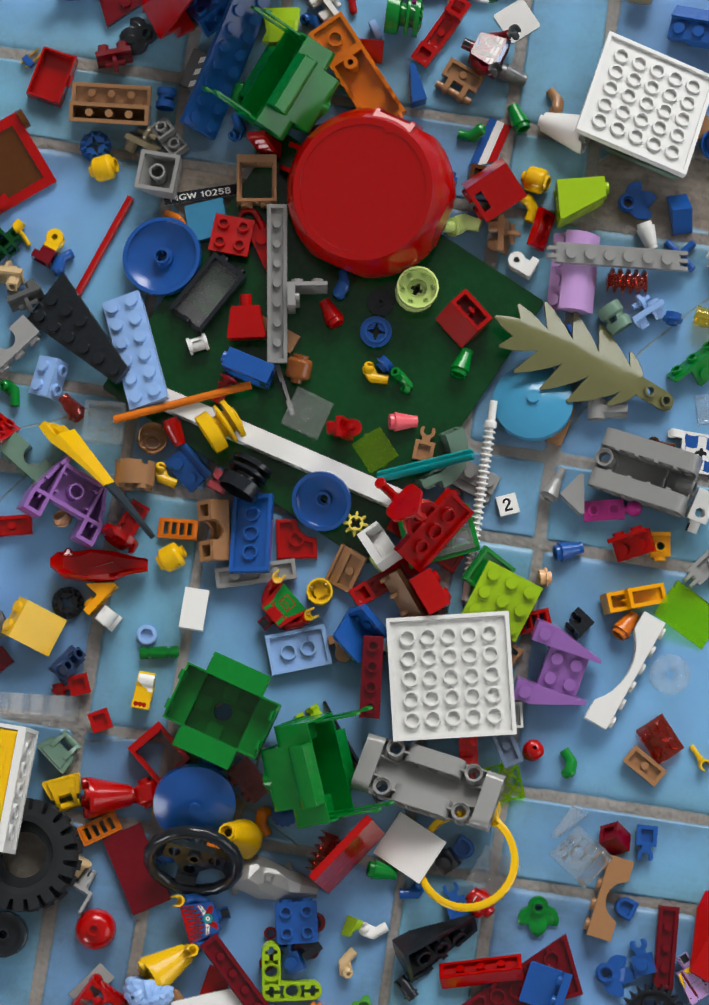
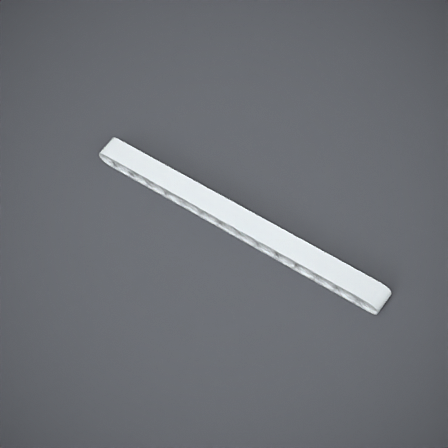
M167 388L169 399L157 404L185 398L186 396ZM200 402L164 411L196 426L198 425L194 418L204 411L208 412L212 417L215 416L212 407ZM244 421L242 423L246 436L242 438L237 431L234 432L238 439L236 443L308 474L315 471H326L335 474L344 481L350 492L388 508L392 502L386 494L375 487L377 478ZM388 484L398 494L402 491V489Z

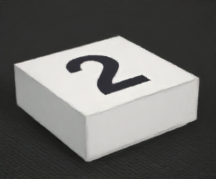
M515 493L495 497L500 517L520 513Z

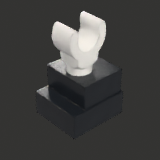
M319 942L301 944L305 951L302 956L306 961L324 949Z

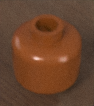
M294 353L293 356L288 357L285 375L290 378V382L302 384V380L310 379L313 363L309 360V356Z

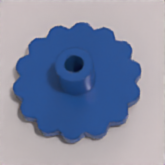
M273 806L271 807L272 820L275 821L276 825L289 827L295 823L293 809L274 812Z

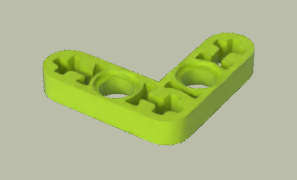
M269 940L262 945L261 991L265 1000L270 1002L316 1000L321 996L322 987L316 979L281 980V951L278 943ZM269 947H273L276 950L273 952V961H269V954L265 952L269 950ZM274 966L277 972L273 976H268L265 973L266 968ZM294 985L298 990L296 994L288 995L286 993L287 987ZM300 985H303L304 989H310L311 985H314L315 989L318 990H314L313 994H310L309 990H303L304 994L301 995ZM279 986H282L283 995H280V991H278L280 990ZM269 987L274 988L275 991L273 992V995H269V993L266 992L269 991Z

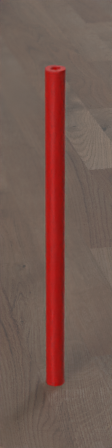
M127 195L76 288L80 297L132 205L134 198Z

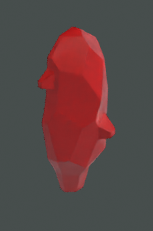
M66 548L64 552H57L50 558V567L65 579L101 583L116 581L129 574L148 572V559L116 551L96 549L72 551L71 548Z

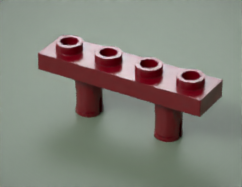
M363 635L360 709L365 706H372L373 709L360 712L359 718L380 719L383 636Z

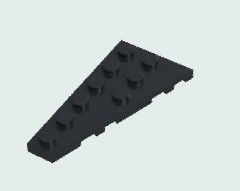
M62 272L27 319L116 385H119L130 370L66 274Z

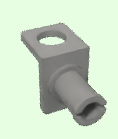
M85 868L78 882H75L72 887L87 896L78 911L80 916L93 897V893L88 888L98 873L94 870L90 873L91 868Z

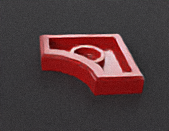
M276 519L277 560L295 558V560L317 559V538L308 537L302 533L297 526L296 519Z

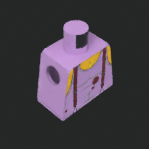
M684 952L676 958L682 969L675 974L688 1003L694 1005L709 994V983L689 972L691 958L687 952Z

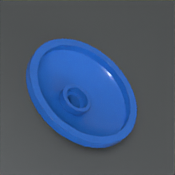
M326 471L311 472L302 477L294 487L292 493L294 513L300 522L310 529L316 531L333 530L347 519L351 510L352 499L350 491L344 481L335 474ZM322 495H326L328 501H324Z

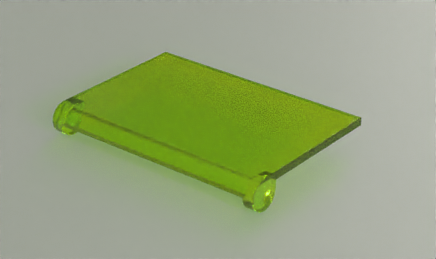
M677 580L653 614L702 649L709 639V603Z

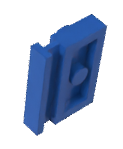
M184 443L165 462V465L190 493L194 492L213 473L187 443Z

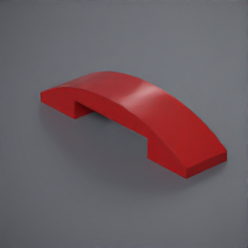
M450 0L440 18L425 39L419 43L410 58L427 68L449 41L472 4L467 0Z
M402 558L385 571L376 574L367 581L365 580L348 592L357 606L368 604L389 591L385 583L381 584L379 581L385 576L401 568L408 580L417 574L418 571L415 568H410L409 563Z

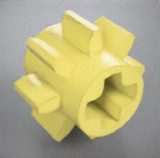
M356 511L354 516L349 514V521L343 522L344 525H348L345 532H353V537L356 536V533L361 532L363 527H368L367 523H363L366 516H358V511ZM352 520L355 522L360 521V528L356 526L352 528Z

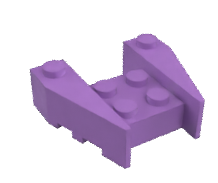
M65 454L25 491L16 509L32 518L41 517L49 502L78 519L68 539L84 548L93 547L102 529V518L106 507L105 500L108 490L96 479L70 465L71 457Z
M537 618L530 637L533 641L548 645V649L536 682L516 675L514 698L536 705H586V700L576 696L588 661L591 660L601 664V659L556 624Z

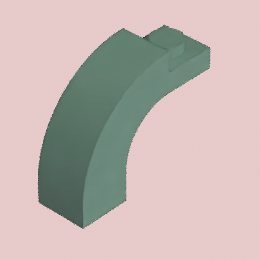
M454 427L438 434L443 445L444 455L468 449V441L463 427ZM466 462L435 469L428 474L414 479L417 487L425 488V490L434 488L436 484L438 487L445 488L461 475Z

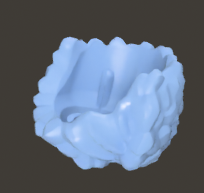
M129 976L125 979L123 992H125L124 998L128 1001L129 1005H168L174 998L173 986H157L154 980H143V976Z

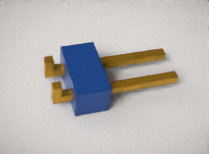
M39 48L29 56L25 55L22 58L21 64L25 63L27 65L25 66L26 69L28 67L31 69L35 65L34 61L40 57L41 53L33 61L30 59Z

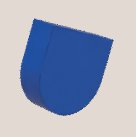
M460 834L452 850L457 857L466 859L473 854L474 844L471 840Z
M621 897L615 903V912L618 916L630 922L639 903L628 897Z

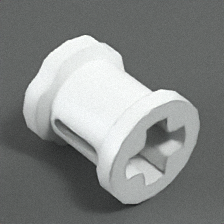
M205 333L193 339L186 338L191 356L201 350H210Z

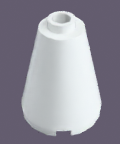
M545 112L544 115L539 117L538 126L541 132L577 154L584 153L590 142V138L574 132L580 116L578 114Z

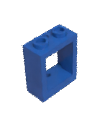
M229 347L228 351H224L220 359L224 373L245 382L250 381L252 385L267 391L276 373L274 364Z

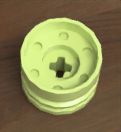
M422 266L408 268L400 275L395 287L397 302L406 311L413 313L423 312L433 304L439 291L438 279L428 268ZM418 287L420 293H417L416 295L412 294V289Z

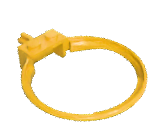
M500 801L491 826L496 827L503 834L509 845L511 866L506 881L489 898L480 902L466 904L456 903L440 896L430 886L426 876H424L420 884L425 892L441 906L460 912L482 910L503 898L513 885L518 871V850L511 832L500 820L502 810ZM459 810L455 815L457 817H464L466 812ZM435 819L427 829L433 833L438 827L450 820L442 821Z

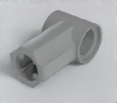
M602 398L588 400V420L627 419V401L607 406L609 401Z

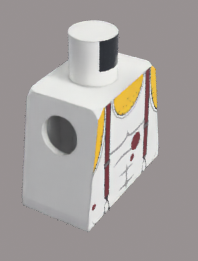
M700 487L696 488L685 517L689 518L685 530L697 534L700 524H707L709 519V491ZM698 508L702 509V514L700 517H697L695 515V512Z

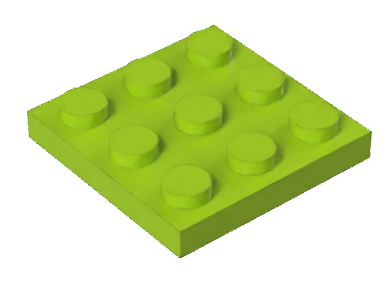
M488 560L461 614L509 611L511 641L516 642L543 588Z

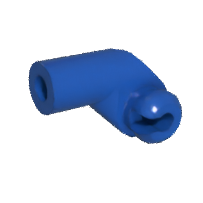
M235 113L231 116L234 128L228 133V138L233 142L239 141L246 131L242 117Z
M71 249L54 257L52 272L55 276L59 277L62 272L65 273V263L75 258Z

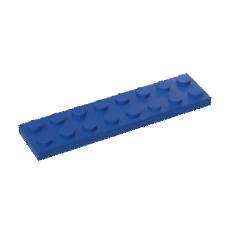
M229 0L180 123L210 140H215L229 105L213 94L205 92L202 86H206L212 91L214 89L218 90L231 99L234 85L240 79L264 20L261 15L250 7H259L260 11L263 12L262 9L268 8L271 0Z

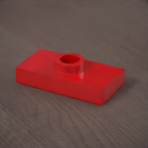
M538 207L526 243L527 245L539 252H544L555 214L544 207Z
M132 499L130 503L142 519L145 520L151 509ZM125 510L116 525L129 533L133 538L140 528L139 524L127 510Z

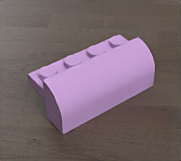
M566 230L565 233H554L553 246L554 242L600 245V237L587 231ZM551 259L547 302L555 312L567 311L572 314L577 312L578 315L593 314L597 266L554 263V259Z

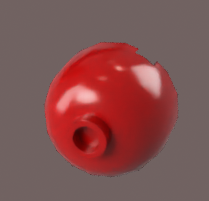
M99 908L89 909L77 919L75 926L76 937L85 948L91 950L103 949L110 945L115 938L116 922L113 916L106 910Z

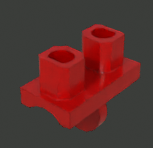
M338 415L336 416V421H327V433L346 441H353V437L358 436L362 431V424L357 419H348Z

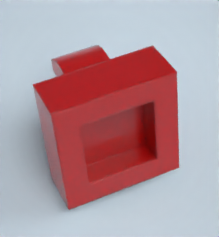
M107 707L87 714L94 734L114 727Z

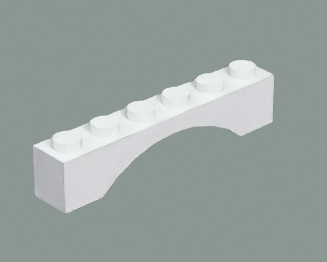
M645 611L640 615L632 631L634 652L627 674L611 692L592 701L583 719L603 730H606L607 727L612 728L617 719L614 716L618 709L621 711L627 701L624 699L626 693L632 692L637 683L634 681L637 674L641 675L646 667V664H644L647 656L651 658L656 649L653 646L657 639L661 640L666 631L663 628L666 624L665 622Z

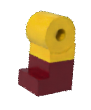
M56 228L50 229L46 234V241L40 251L36 248L31 254L32 259L50 269L54 257L59 254L65 243L62 231Z

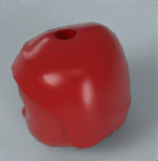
M535 739L527 741L522 748L523 758L531 762L540 759L544 754L543 745Z

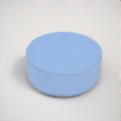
M376 20L369 21L368 25L376 39L383 37V33Z
M143 625L137 631V639L143 645H151L157 639V631L151 625Z

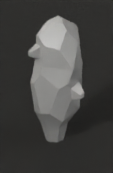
M254 855L252 859L244 860L243 875L231 888L232 895H236L240 890L256 899L279 901L281 899L316 898L319 885L304 874L292 870V864L289 861L283 866L264 856ZM221 871V875H220V876H221V878H224L225 875H224L223 872Z

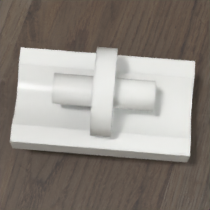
M307 0L312 9L319 5L323 6L324 9L318 13L322 23L339 13L336 7L340 8L342 6L339 0Z

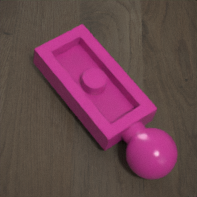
M624 499L584 501V522L625 520V513L635 517L642 512V505L637 501H630L627 505H624Z

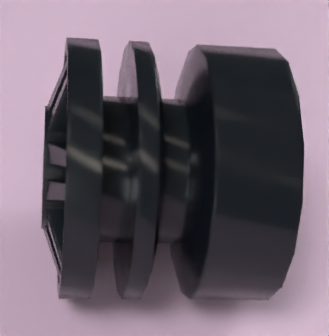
M235 452L233 455L234 460L229 462V466L234 471L225 469L218 483L238 499L251 504L255 503L261 493L257 485L265 486L267 483L266 479L270 478L272 472L258 459L243 452Z

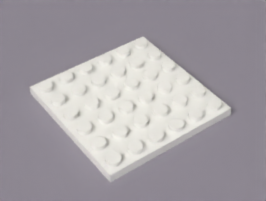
M609 31L574 132L684 178L687 174L709 104V74Z
M509 611L386 618L393 742L517 734Z

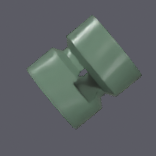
M618 299L611 301L596 312L600 320L607 323L606 329L611 336L620 333L633 323L629 315L623 313L624 308Z

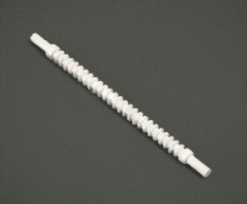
M490 400L488 417L484 422L486 430L483 431L485 433L483 438L485 440L482 441V444H484L481 447L483 453H480L482 458L479 459L481 464L478 465L480 467V470H478L480 475L477 476L479 479L476 482L478 487L475 488L477 493H474L476 495V499H474L476 503L473 504V507H475L473 511L475 513L472 518L477 538L481 537L479 531H482L480 529V526L483 525L481 523V520H483L481 515L484 514L482 509L485 508L483 503L486 502L484 497L487 496L485 491L488 490L486 489V485H488L486 481L489 480L487 474H490L488 468H491L489 463L492 462L490 460V457H492L490 452L493 451L491 446L494 445L492 440L495 439L493 434L496 433L494 429L497 427L495 418L498 401ZM479 552L468 553V556H465L467 558L465 562L467 566L464 567V570H467ZM464 581L462 600L468 601L472 587L466 581Z

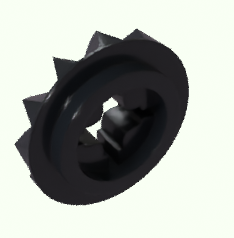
M72 587L60 588L54 594L51 602L55 614L63 619L77 617L84 608L82 594ZM72 596L71 603L75 608L67 606L63 610L64 603L61 598L68 600Z

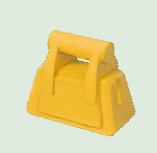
M80 772L42 782L46 795L51 801H55L56 807L60 808L59 811L81 806L80 799L78 798V794L82 791ZM72 795L73 800L61 803V798Z

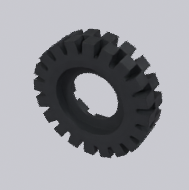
M26 798L20 833L30 832L37 835L45 846L46 858L42 868L36 874L20 878L7 870L3 861V852H0V908L18 912L39 911L41 908L46 909L54 905L55 900H61L68 893L66 889L69 886L73 887L77 880V877L74 876L76 870L80 871L82 860H78L79 854L83 853L82 843L77 841V837L80 835L76 826L71 825L70 822L72 820L68 815L59 811L60 808L53 804Z

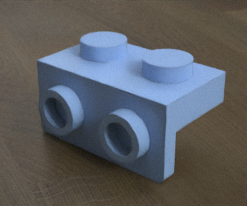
M40 355L28 393L58 402L66 375L68 374L69 364L59 358Z

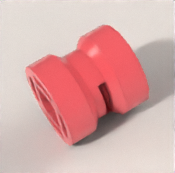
M215 468L214 476L208 481L206 486L224 495L226 490L218 483L224 471Z

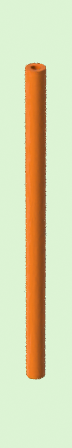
M248 381L113 416L114 423L252 389V385Z

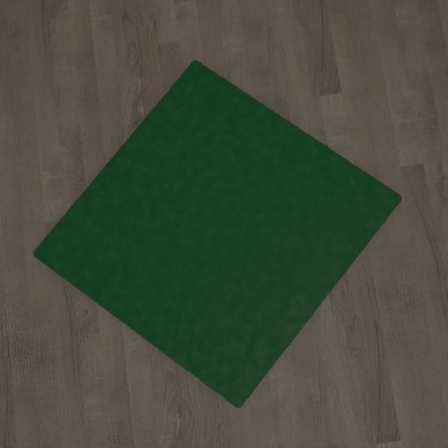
M288 134L284 141L277 139L282 143L281 157L277 158V204H287V180L289 173L280 169L279 165L282 164L290 168L298 150L288 146L289 142L302 145L301 142ZM254 168L242 185V198H272V168ZM237 193L227 206L226 215L238 217L239 212L243 209L241 206H237ZM287 205V282H291V279L295 278L303 279V281L322 278L324 281H328L327 294H300V308H296V314H288L287 306V329L300 336L291 355L287 353V359L293 356L294 353L309 356V360L313 363L309 380H302V384L290 382V378L285 375L286 364H279L295 413L294 416L289 414L286 404L287 399L282 382L280 383L276 368V373L268 391L252 385V389L229 394L224 400L233 407L242 421L377 478V472L380 470L417 462L412 460V454L416 439L422 440L420 436L422 426H425L424 433L426 435H430L432 429L435 428V436L430 440V442L436 443L433 457L441 456L444 453L438 434L463 425L512 352V350L499 347V344L512 336L501 327L494 316L520 318L517 308L518 304H521L536 316L543 306V300L442 234L431 253L421 262L414 265L428 268L438 279L439 291L435 301L428 309L423 312L413 313L406 311L399 305L395 297V287L403 272L382 278H363L348 272L350 288L345 294L344 299L338 300L333 295V289L339 281L338 272L342 268L330 264L308 251L293 227ZM253 206L261 214L267 227V209H263L261 206ZM245 214L242 217L254 220L251 214ZM210 241L202 242L201 244L202 261L200 269L215 252L208 250ZM250 242V252L247 257L222 253L230 260L229 263L235 267L237 265L245 271L244 275L247 281L243 283L204 333L210 350L207 351L205 349L195 352L192 356L190 355L186 338L193 339L201 335L173 314L169 308L182 291L165 296L150 317L149 323L168 389L186 397L216 390L219 385L218 381H221L223 378L220 374H226L223 372L220 359L223 352L228 351L229 347L267 362V341L264 339L229 341L227 339L231 306H240L241 294H251L252 305H259L263 316L267 317V272L252 242ZM214 266L196 287V290H200L201 294L217 305L234 285L235 281ZM418 287L412 289V294L416 295L417 293H420ZM383 289L385 292L388 291L389 295L393 296L392 300H394V308L391 310V313L386 314V316H380L390 323L392 335L389 342L383 347L373 348L366 345L361 339L360 327L367 318L377 316L372 315V312L368 310L367 298L375 290L380 291ZM464 289H467L493 319L491 324L463 347L472 350L473 354L469 375L465 379H459L451 375L450 366L461 352V348L438 324L435 318ZM194 291L187 298L189 302L207 316L214 309L203 298L196 296ZM330 298L331 302L344 315V323L341 326L330 329L326 325L322 309L319 305L323 299ZM376 324L374 330L368 331L373 333L374 340H376L378 334H382L378 330V324ZM385 355L394 367H398L413 383V389H411L409 394H404L400 391L402 384L391 375V372L386 371L384 373L376 365L379 362L377 358ZM370 361L374 364V368L379 374H387V385L369 382L362 371L364 363ZM231 376L238 382V384L245 382L243 380ZM107 379L103 385L104 390L128 405L123 382L121 381L119 385H116L110 379ZM212 400L200 402L210 407L216 405L220 411H223L221 406ZM162 411L144 417L164 427L162 422L175 416ZM398 412L418 416V427L394 432L388 428V415ZM338 415L348 419H357L362 424V431L358 436L353 437V441H346L327 433V421H336V416ZM178 418L182 423L185 442L224 470L234 471L229 466V462L234 460L233 455L238 451L258 459L268 467L272 475L269 479H266L267 483L265 486L257 485L261 490L260 494L273 493L274 503L297 518L292 507V493L297 482L308 473L229 439H226L228 447L217 454L203 435L199 426ZM432 470L389 480L386 483L403 490L407 485H416L414 479L428 474ZM350 492L352 505L349 514L354 516L356 511H358V516H366L363 523H367L370 526L377 521L386 534L389 535L390 532L386 530V527L390 523L391 518L386 514L387 507ZM322 495V499L328 501V497ZM352 520L351 527L353 528L356 526L357 528H360V521L355 522L354 520ZM342 523L333 530L317 531L338 546L345 544L347 547L368 556V558L370 557V554L358 538V533L353 537V532H345L348 525Z

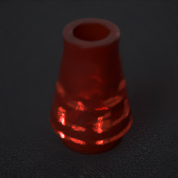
M68 393L63 394L58 401L61 403L70 421L77 423L86 416L85 407Z

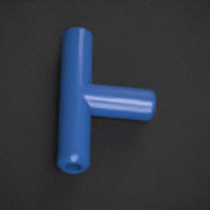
M667 240L664 246L668 250L688 251L689 253L696 247V243L690 241L679 250L671 240ZM689 259L688 264H682L684 267H688L689 272L696 268Z

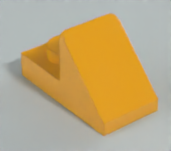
M114 582L86 583L96 594L95 597L91 596L84 603L86 607L83 610L90 617L118 589Z

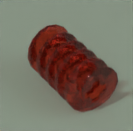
M611 267L606 277V292L612 287L613 293H616L617 288H620L623 294L625 289L628 288L629 294H632L633 289H636L638 295L644 289L646 295L648 287L646 270H642L639 275L638 269H635L633 274H631L630 269L627 268L625 273H623L622 268H619L616 273L614 267Z
M321 830L325 836H318L317 839L322 843L314 845L319 851L311 852L315 859H308L312 867L305 868L313 871L336 845L342 841L338 836Z

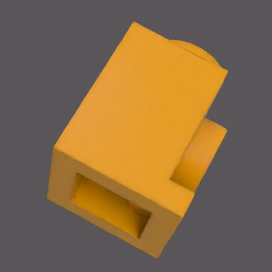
M651 532L657 551L648 553V558H654L655 562H664L666 558L671 556V532ZM658 543L664 545L663 550L657 548Z

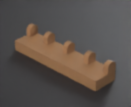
M401 568L379 580L381 584L385 583L391 594L389 595L390 600L394 599L401 611L399 613L400 617L427 616Z

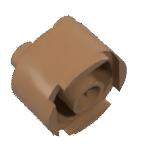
M122 458L120 461L116 459L114 482L121 491L132 492L133 488L140 489L141 492H152L156 463L148 460V464H144L142 459Z

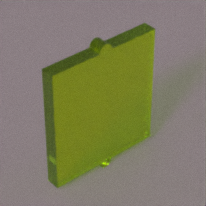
M380 427L369 434L365 433L364 437L352 444L370 474L381 467H386L387 463L399 456Z

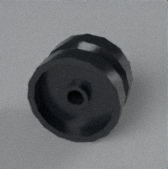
M1 911L0 932L6 931L7 936L3 939L1 938L3 934L0 933V958H6L19 953L25 947L28 940V927L25 920L19 914L12 911Z

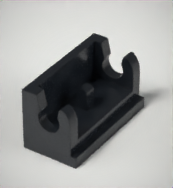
M579 607L571 614L574 620L569 619V623H565L567 629L575 635L574 638L576 640L595 623Z

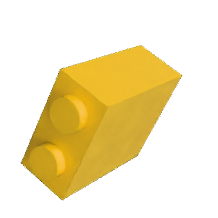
M20 596L14 602L9 618L4 621L1 633L45 656H49L67 620Z

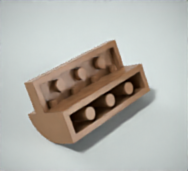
M72 82V100L69 101V121L150 126L152 86Z

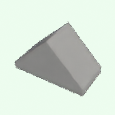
M579 474L559 494V498L578 516L584 515V474Z

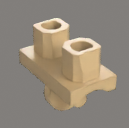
M7 259L5 265L0 264V284H6L7 289L10 291H17L20 285H25L23 269L13 266L12 260Z

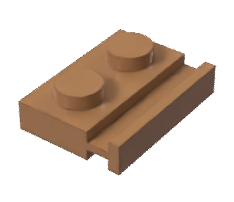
M341 544L325 579L332 585L349 593L348 591L355 587L368 556L347 547L345 544Z

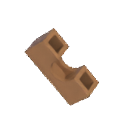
M207 499L197 501L198 522H205L210 528V538L199 542L200 562L219 563L229 561L231 542L229 500Z

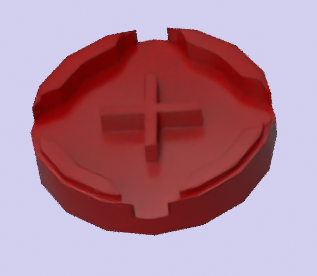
M107 523L101 529V535L105 534V540L119 550L124 551V549H127L128 553H134L139 546L138 542L120 527Z

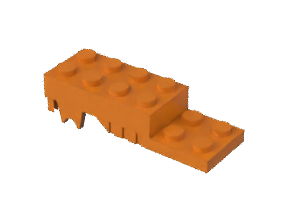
M341 11L308 33L312 39L336 54L329 66L357 109L371 108L376 110L379 106L388 113L400 118L407 114L405 108Z

